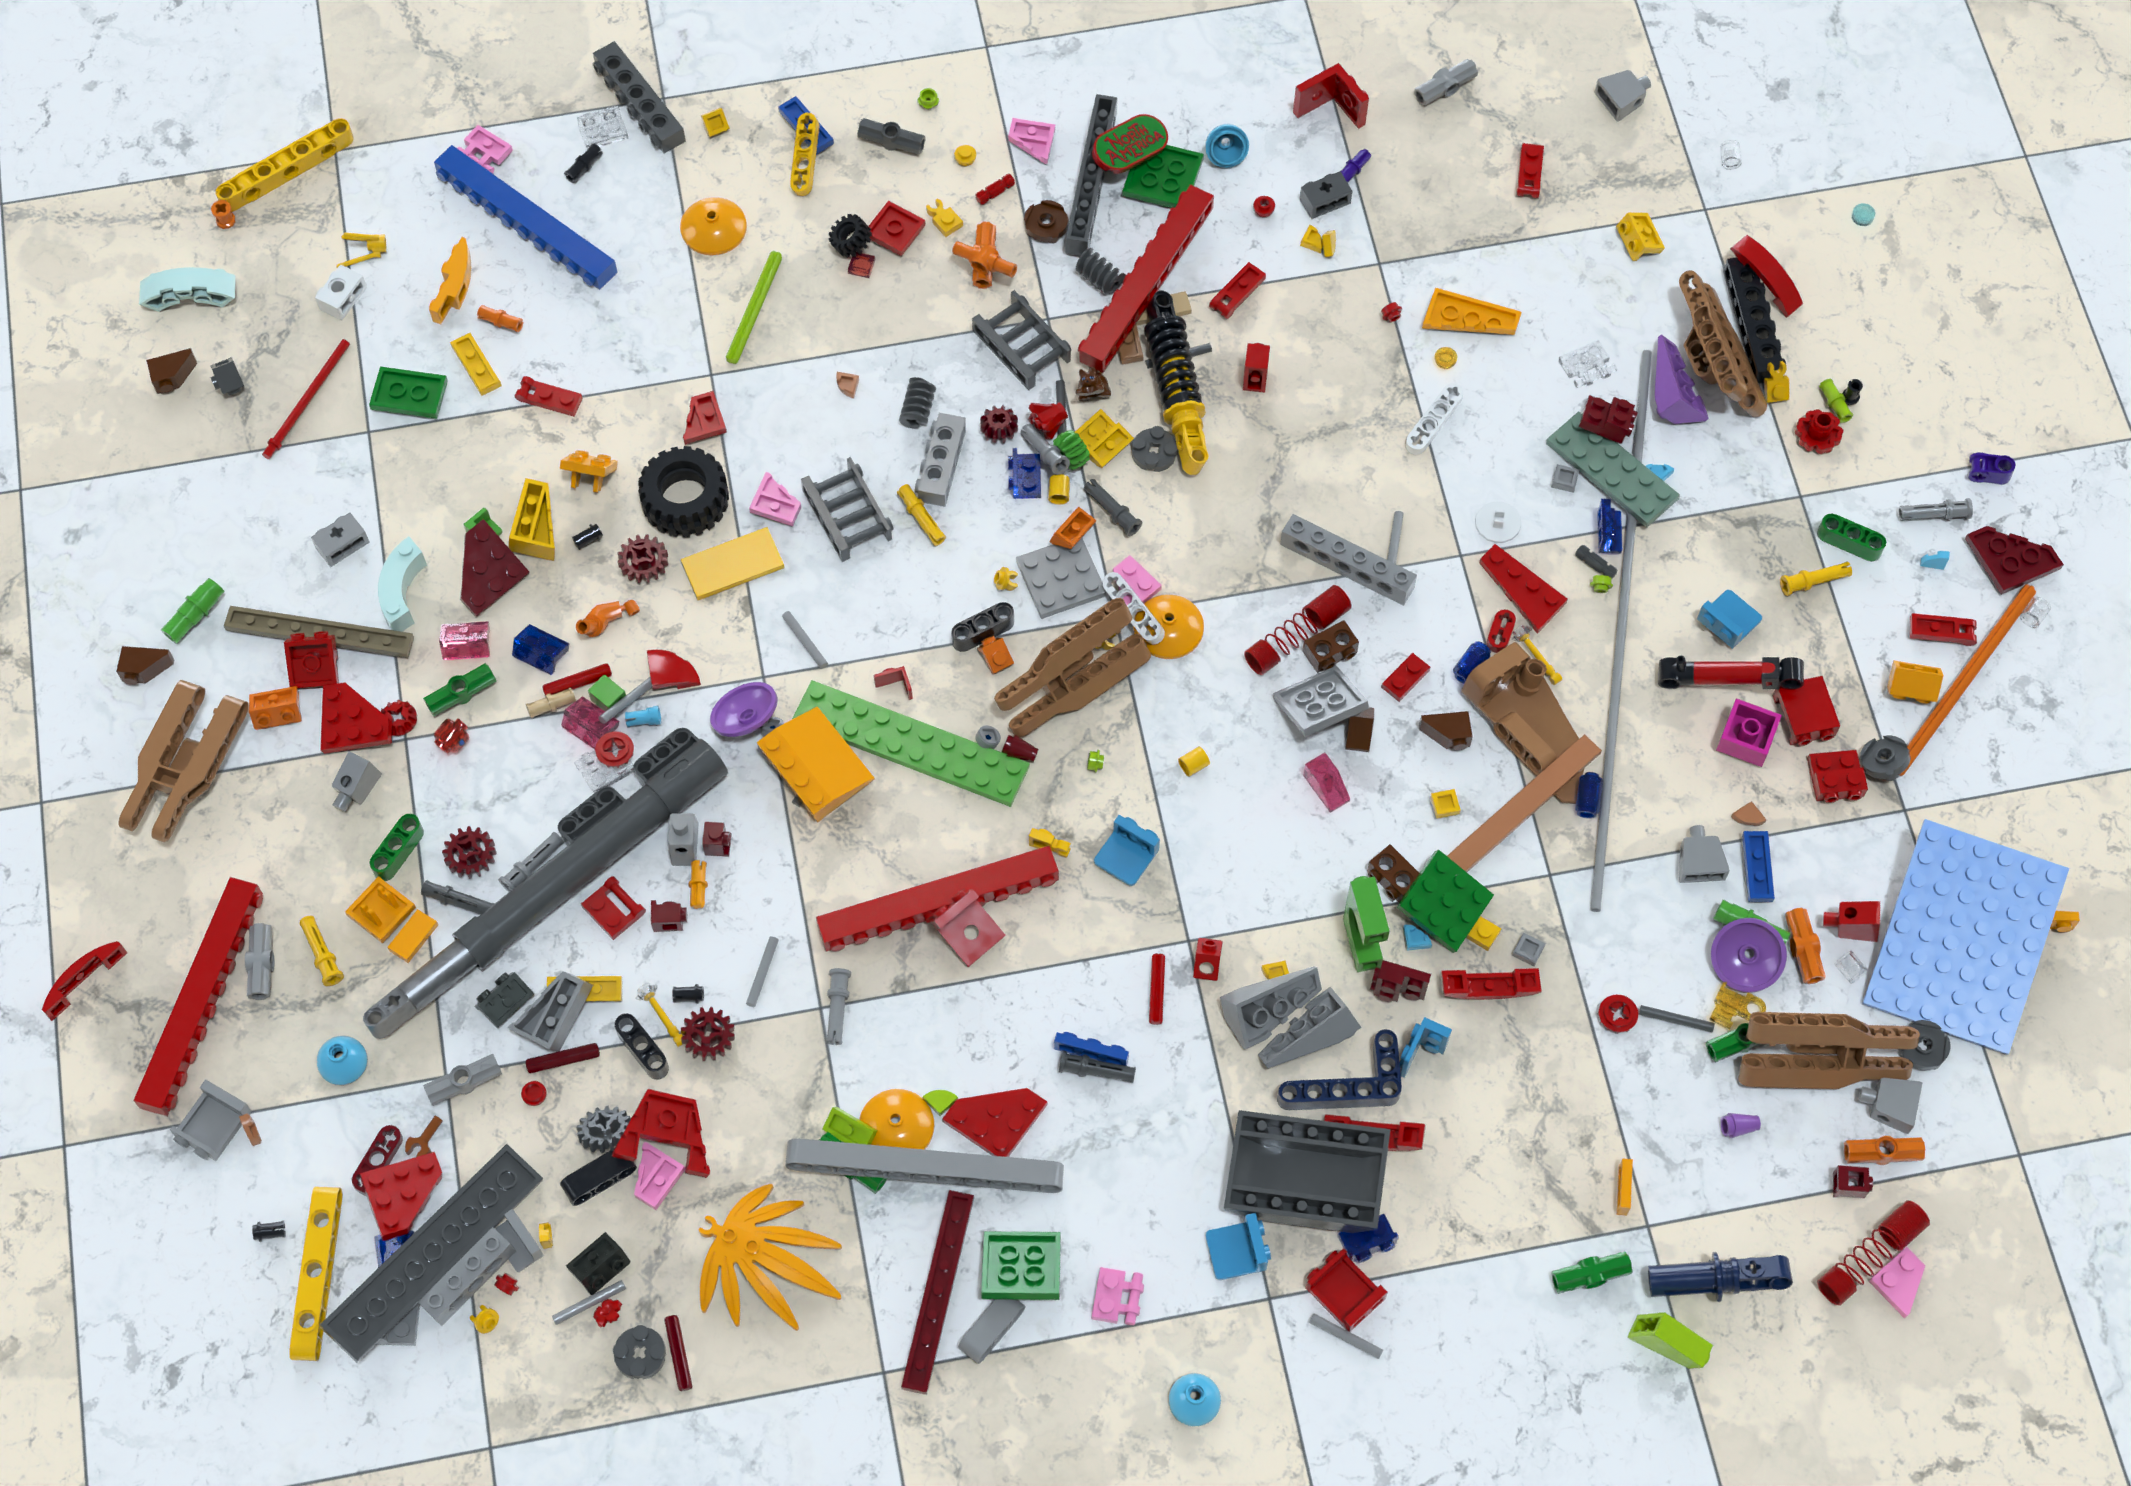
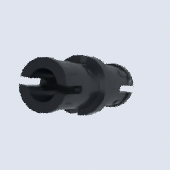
M592 144L564 172L566 179L575 183L585 171H589L592 168V164L603 154L602 149L598 145Z

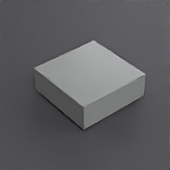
M1557 464L1551 487L1574 493L1580 469Z
M1523 933L1512 956L1535 966L1546 943Z

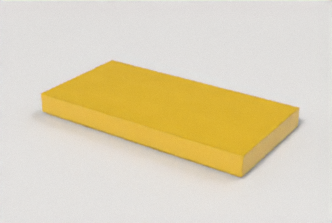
M768 527L680 559L697 600L785 568Z

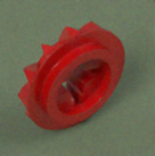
M397 700L393 703L388 702L384 709L381 708V712L392 721V736L404 735L410 732L416 725L417 713L408 701L402 702ZM401 713L403 719L394 721L392 715Z
M617 731L603 735L595 747L598 760L608 768L610 766L619 768L624 763L628 764L634 751L631 738L625 733ZM613 743H615L618 749H622L618 751L617 757L612 752H609L612 751Z
M1619 994L1606 997L1601 1002L1598 1010L1600 1023H1603L1607 1031L1612 1030L1617 1034L1624 1031L1628 1032L1637 1023L1639 1015L1636 1004L1627 996ZM1623 1007L1622 1016L1624 1019L1619 1017L1614 1021L1612 1010L1617 1012Z

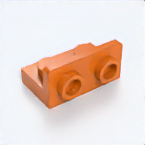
M297 686L249 694V714L255 730L302 721Z

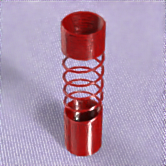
M1332 585L1309 604L1305 605L1302 609V614L1295 613L1293 621H1284V628L1276 627L1274 635L1267 634L1265 640L1260 639L1250 648L1246 649L1244 656L1249 666L1257 674L1264 675L1276 666L1278 662H1281L1278 653L1267 642L1268 636L1275 637L1280 649L1286 655H1290L1286 644L1276 636V630H1284L1290 643L1295 648H1299L1298 641L1286 630L1285 624L1287 622L1293 623L1297 633L1305 641L1308 639V636L1295 622V616H1302L1309 630L1313 634H1318L1317 628L1324 630L1351 609L1352 604L1348 595L1339 586ZM1306 620L1310 622V624L1314 627L1316 632H1314L1311 629ZM1298 628L1304 633L1306 639L1299 632ZM1289 635L1294 639L1297 646L1292 642ZM1279 641L1284 645L1287 652L1282 648Z
M1906 1200L1878 1226V1229L1872 1231V1238H1864L1862 1246H1855L1853 1248V1255H1845L1844 1263H1836L1817 1280L1821 1293L1831 1303L1841 1306L1857 1291L1853 1279L1858 1284L1864 1285L1863 1278L1857 1271L1846 1264V1258L1849 1256L1854 1257L1859 1267L1868 1276L1873 1277L1872 1269L1856 1256L1855 1250L1857 1248L1864 1249L1870 1261L1878 1268H1883L1881 1260L1873 1252L1865 1248L1864 1242L1872 1240L1878 1251L1885 1258L1892 1260L1889 1250L1874 1239V1233L1879 1231L1888 1245L1896 1251H1901L1930 1225V1219L1926 1212L1915 1202ZM1877 1244L1883 1247L1890 1257L1885 1255ZM1868 1252L1878 1260L1881 1266L1870 1257ZM1859 1261L1869 1269L1871 1274L1862 1267ZM1838 1265H1843V1266H1845V1268L1847 1269V1271H1848V1273L1850 1274V1276H1849L1843 1269H1841V1268H1839V1267H1837V1266H1838ZM1850 1270L1860 1278L1862 1283L1853 1276Z

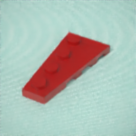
M1494 544L1481 557L1480 565L1493 581L1502 587L1506 592L1507 598L1516 604L1520 609L1521 615L1530 621L1533 625L1532 628L1537 634L1567 603L1568 598L1498 545Z

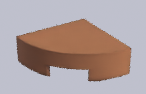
M837 371V385L840 391L846 396L854 398L859 383V375Z
M1752 801L1735 811L1731 816L1740 824L1744 823L1753 826H1760L1767 820Z
M247 1113L240 1116L239 1119L252 1146L260 1144L262 1140L252 1117Z

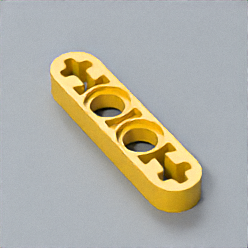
M808 112L803 113L798 118L790 186L798 196H806L811 192L813 186L819 121L812 113ZM809 120H811L812 123H810V124L808 125V130H807V128H806V126H805L804 124H808ZM804 140H811V145L808 148H801ZM801 161H809V164L805 169H799V163ZM803 180L805 185H802L801 189H799L797 185H801V182Z

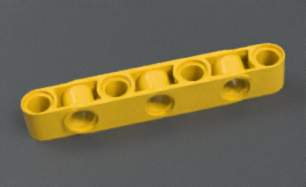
M343 118L335 119L238 173L235 177L217 187L215 194L218 201L225 200L229 202L232 209L231 212L236 211L329 159L335 153L352 144L354 137L348 121Z
M315 1186L312 1191L289 1348L291 1360L318 1361L320 1357L324 1331L319 1326L326 1319L342 1205V1189L340 1187ZM329 1219L326 1226L318 1227L321 1220ZM317 1268L322 1269L319 1276L311 1277L313 1270ZM313 1318L314 1324L309 1328H304L303 1325L306 1320Z

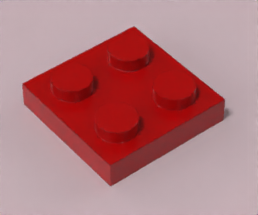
M888 200L870 223L869 227L872 236L869 238L871 241L902 256L924 228L926 222L925 219Z

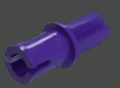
M1367 149L1360 150L1352 160L1346 162V166L1341 170L1347 183L1361 172V168L1371 158V154Z

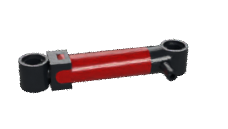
M1682 655L1677 658L1667 657L1659 661L1658 685L1665 689H1676L1681 685H1762V689H1780V686L1786 689H1798L1804 685V661L1795 657L1784 658L1781 661L1779 657H1762V661H1686Z

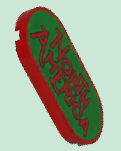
M1148 114L1136 115L1101 133L1096 138L1092 150L1093 159L1105 171H1114L1113 173L1116 174L1124 173L1161 153L1168 142V131L1158 118Z

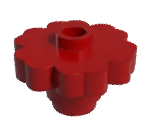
M1816 409L1814 411H1807L1805 417L1799 418L1795 434L1800 437L1799 444L1807 451L1815 449L1818 454H1824L1825 452H1831L1834 446L1840 444L1844 430L1838 426L1840 423L1839 418L1835 417L1831 412L1826 413Z

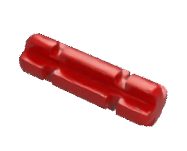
M1006 174L1001 177L1002 180L998 179L985 187V190L982 189L977 192L975 198L979 204L982 205L988 202V198L992 199L1004 192L1005 188L1012 187L1015 184L1012 175Z

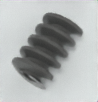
M1088 248L1079 257L1076 271L1082 274L1085 279H1089L1098 289H1102L1104 294L1109 295L1122 285L1126 274L1121 273L1118 275V268L1112 270L1113 264L1111 262L1106 264V258L1102 257L1099 259L1100 254L1098 252L1092 254L1093 248Z
M919 377L909 379L899 421L903 426L914 429L928 423L927 417L930 415L929 409L932 407L933 393L937 389L935 385Z

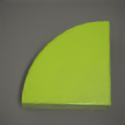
M934 1090L925 1094L923 1099L941 1116L954 1104L958 1096L947 1090Z

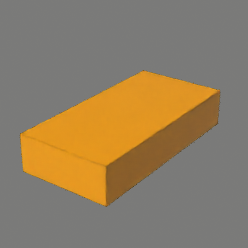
M417 909L389 944L388 950L409 963L438 927L437 921Z
M1622 1158L1619 1165L1617 1215L1627 1216L1631 1209L1633 1159Z

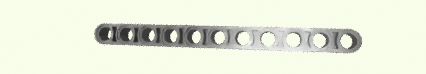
M790 1139L787 1143L785 1164L786 1168L790 1170L827 1174L879 1177L884 1179L1044 1193H1058L1063 1189L1064 1165L1062 1163L1014 1157L810 1139Z

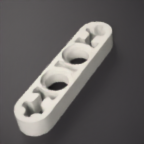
M1456 383L1447 384L1409 433L1406 439V449L1410 454H1422L1459 406L1463 398V389L1460 385ZM1453 392H1455L1457 395H1456V396L1454 395V396L1450 399V402H1448L1447 400H1448L1449 394H1452ZM1437 407H1443L1446 409L1447 413L1444 415H1439L1434 411V409ZM1425 423H1431L1434 425L1435 429L1432 431H1426L1423 429L1422 425ZM1419 436H1422L1420 444L1412 445L1413 442L1415 443L1419 439Z
M1116 572L1107 574L1103 579V587L1112 599H1123L1126 595H1132V601L1127 605L1132 615L1131 623L1148 643L1158 644L1161 642L1165 635L1161 624L1120 574ZM1115 580L1121 588L1119 592L1112 586V581ZM1145 611L1144 619L1138 622L1135 621L1136 613ZM1150 625L1155 630L1156 635L1152 636L1146 626Z

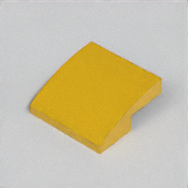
M1102 409L1075 431L1083 439L1085 445H1087L1090 461L1100 468H1103L1134 439L1119 422L1115 424Z

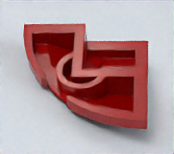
M647 650L653 690L676 685L677 689L701 685L699 676L689 661L682 659L671 651Z

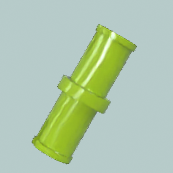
M1826 379L1821 382L1819 387L1828 400L1829 408H1833L1840 423H1845L1852 419L1853 413L1849 410L1845 403L1844 395L1839 393L1833 380Z

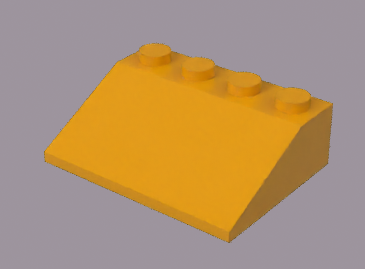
M818 706L775 728L756 742L761 752L800 799L817 823L875 779Z

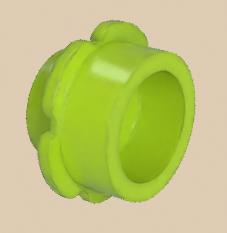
M926 88L920 92V97H918L920 106H923L925 109H931L938 105L939 98H937L938 94L935 90Z
M1605 575L1593 576V581L1590 582V586L1594 588L1595 592L1607 593L1608 589L1613 587V584H1611L1612 578Z
M1097 749V752L1090 751L1087 770H1092L1096 773L1098 769L1103 768L1104 755H1100V750Z

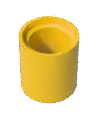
M1063 474L1052 475L1049 478L1048 500L1053 504H1066L1069 501L1070 478Z
M1200 746L1178 758L1180 767L1188 777L1210 765L1206 752Z

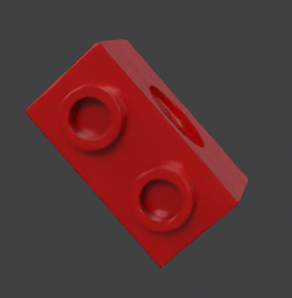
M1247 343L1243 381L1244 391L1265 393L1270 345Z

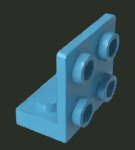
M1424 1017L1421 1025L1416 1023L1410 1036L1409 1044H1406L1401 1055V1076L1405 1078L1420 1044L1431 1053L1444 1054L1452 1029Z

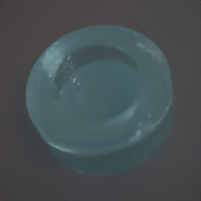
M1858 204L1853 209L1852 220L1859 226H1868L1874 220L1875 210L1868 204Z

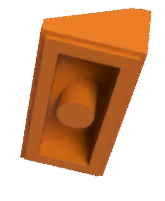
M1078 506L1053 534L1050 543L1072 549L1097 520Z

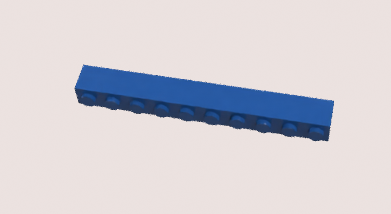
M453 145L434 161L436 175L440 180L452 184L457 192L466 194L474 204H480L489 215H495L506 227H512L523 239H529L538 250L546 251L555 262L564 264L572 274L581 276L589 286L593 285L600 290L618 273L613 258Z

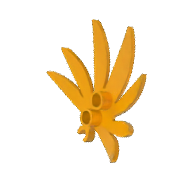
M767 1184L751 1191L738 1201L728 1214L723 1226L718 1225L712 1216H706V1222L712 1224V1227L709 1230L699 1228V1233L703 1237L709 1238L713 1236L716 1238L707 1253L700 1281L701 1310L703 1313H706L711 1303L718 1281L719 1267H721V1280L725 1301L735 1326L739 1327L740 1292L734 1270V1264L737 1263L760 1298L784 1322L798 1331V1323L784 1297L772 1281L754 1263L757 1262L778 1276L816 1293L838 1300L842 1298L841 1294L809 1264L792 1253L765 1242V1240L823 1249H842V1246L830 1238L803 1229L783 1226L756 1227V1224L784 1216L805 1205L803 1201L798 1200L782 1201L753 1211L774 1189L773 1184Z

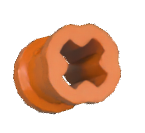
M225 200L216 201L211 206V212L216 217V224L222 229L231 228L236 222L235 215L231 212V205Z

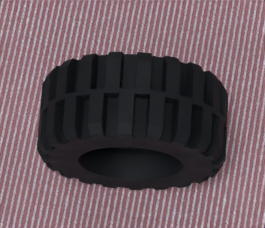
M684 446V449L672 447L671 451L666 452L663 450L658 453L659 457H652L648 461L649 467L644 466L642 469V476L638 481V492L642 509L652 526H657L658 531L662 533L668 531L670 536L677 537L678 534H682L683 537H690V534L694 533L696 535L703 534L704 529L710 530L715 526V521L720 522L723 518V512L728 507L729 491L725 472H723L720 462L715 461L713 455L710 453L705 455L704 450L700 448L692 450L691 446ZM679 481H695L705 487L699 497L687 503H674L663 497L665 491L672 484Z

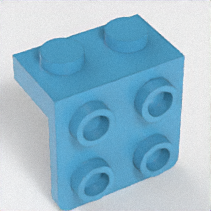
M1726 590L1713 603L1707 601L1702 605L1697 620L1733 649L1761 622L1762 615L1732 590Z
M1118 815L1114 820L1113 833L1095 856L1094 864L1127 885L1134 886L1158 853L1160 839L1153 831L1149 829L1144 830L1139 827L1133 819Z
M1256 1213L1246 1215L1244 1223L1212 1229L1206 1232L1205 1237L1216 1279L1224 1280L1267 1270L1271 1254L1268 1244H1263L1264 1226L1262 1220H1257Z

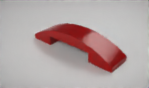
M1746 235L1730 248L1743 266L1748 263L1776 297L1772 301L1786 318L1803 305L1801 296L1787 272L1760 243Z
M116 941L100 946L79 958L63 972L50 989L42 1007V1011L51 1021L71 1005L66 996L103 964L109 970L127 954L121 943Z
M1539 968L1514 969L1513 972L1466 973V970L1441 971L1443 996L1460 999L1492 1000L1524 997L1542 992Z
M1325 1114L1324 1121L1390 1129L1388 1151L1423 1149L1425 1124L1400 1121V1125L1354 1121L1348 1116Z

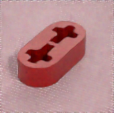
M1503 609L1495 615L1487 639V647L1494 653H1498L1509 644L1516 622L1515 614L1512 611ZM1503 618L1508 619L1505 628L1501 627ZM1498 634L1502 635L1499 645L1495 644Z

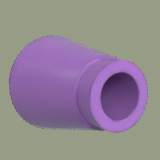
M1728 1113L1726 1116H1722L1720 1123L1723 1135L1730 1138L1754 1132L1761 1128L1758 1115Z

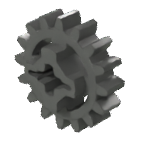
M606 1106L604 1110H600L597 1107L595 1108V1113L587 1112V1118H580L581 1125H577L578 1139L582 1143L583 1148L590 1147L591 1152H595L597 1149H600L601 1153H604L605 1149H609L612 1152L631 1118L627 1116L625 1110L619 1112L617 1106L613 1110H610L609 1106Z

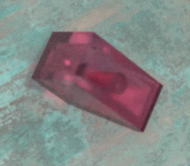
M1325 752L1305 764L1304 778L1330 813L1350 801L1339 770Z

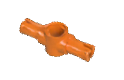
M956 241L953 246V254L969 260L972 268L981 274L997 271L1013 278L1017 272V264L1002 259L998 251L990 245L983 244L981 247H972Z

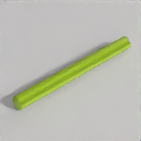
M770 252L727 352L726 360L729 363L736 364L739 361L782 260L780 252Z

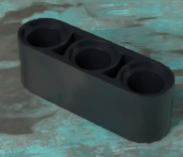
M1000 602L957 623L951 631L953 647L959 652H965L982 644L981 641L994 635L996 637L1010 630L1014 625L1013 607L1007 602ZM1001 615L1009 616L1005 619L999 618ZM981 625H986V626H988V627L985 628V629H980V628H978V627L981 626ZM961 635L967 636V638L965 639H959L957 637Z
M628 1013L619 1015L615 1020V1029L619 1039L648 1076L655 1080L664 1078L669 1071L664 1053L633 1015ZM625 1025L633 1026L628 1032L621 1031ZM640 1043L648 1044L643 1050L636 1049ZM656 1061L662 1062L659 1068L653 1069L650 1067Z
M608 1151L566 1176L560 1182V1186L571 1204L578 1206L631 1175L637 1169L635 1163L612 1157L613 1151Z

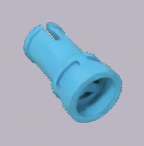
M659 706L648 707L646 710L625 712V719L636 718L627 720V727L643 724H661Z

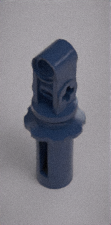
M1712 1252V1261L1709 1260L1708 1262L1648 1266L1651 1297L1712 1293L1714 1295L1715 1293L1717 1302H1721L1723 1293L1726 1292L1739 1294L1741 1291L1783 1290L1793 1284L1789 1259L1783 1255L1745 1259L1730 1257V1260L1723 1261L1719 1259L1717 1252Z

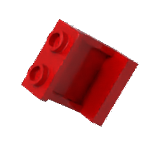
M1823 676L1804 679V685L1798 689H1786L1781 686L1780 689H1775L1772 696L1775 704H1781L1791 733L1790 745L1798 744L1799 746H1804L1815 740L1828 741L1836 736L1840 723Z
M1343 1248L1339 1253L1336 1250L1326 1258L1325 1262L1327 1264L1321 1269L1315 1268L1307 1276L1306 1289L1345 1330L1351 1332L1386 1299L1388 1292L1382 1285L1377 1287L1347 1256V1251Z

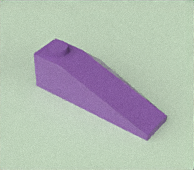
M1661 334L1658 337L1655 401L1658 415L1662 419L1666 418L1673 424L1708 420V414L1701 396L1698 395L1696 397L1692 389L1695 383L1683 370L1686 368V365L1676 344Z

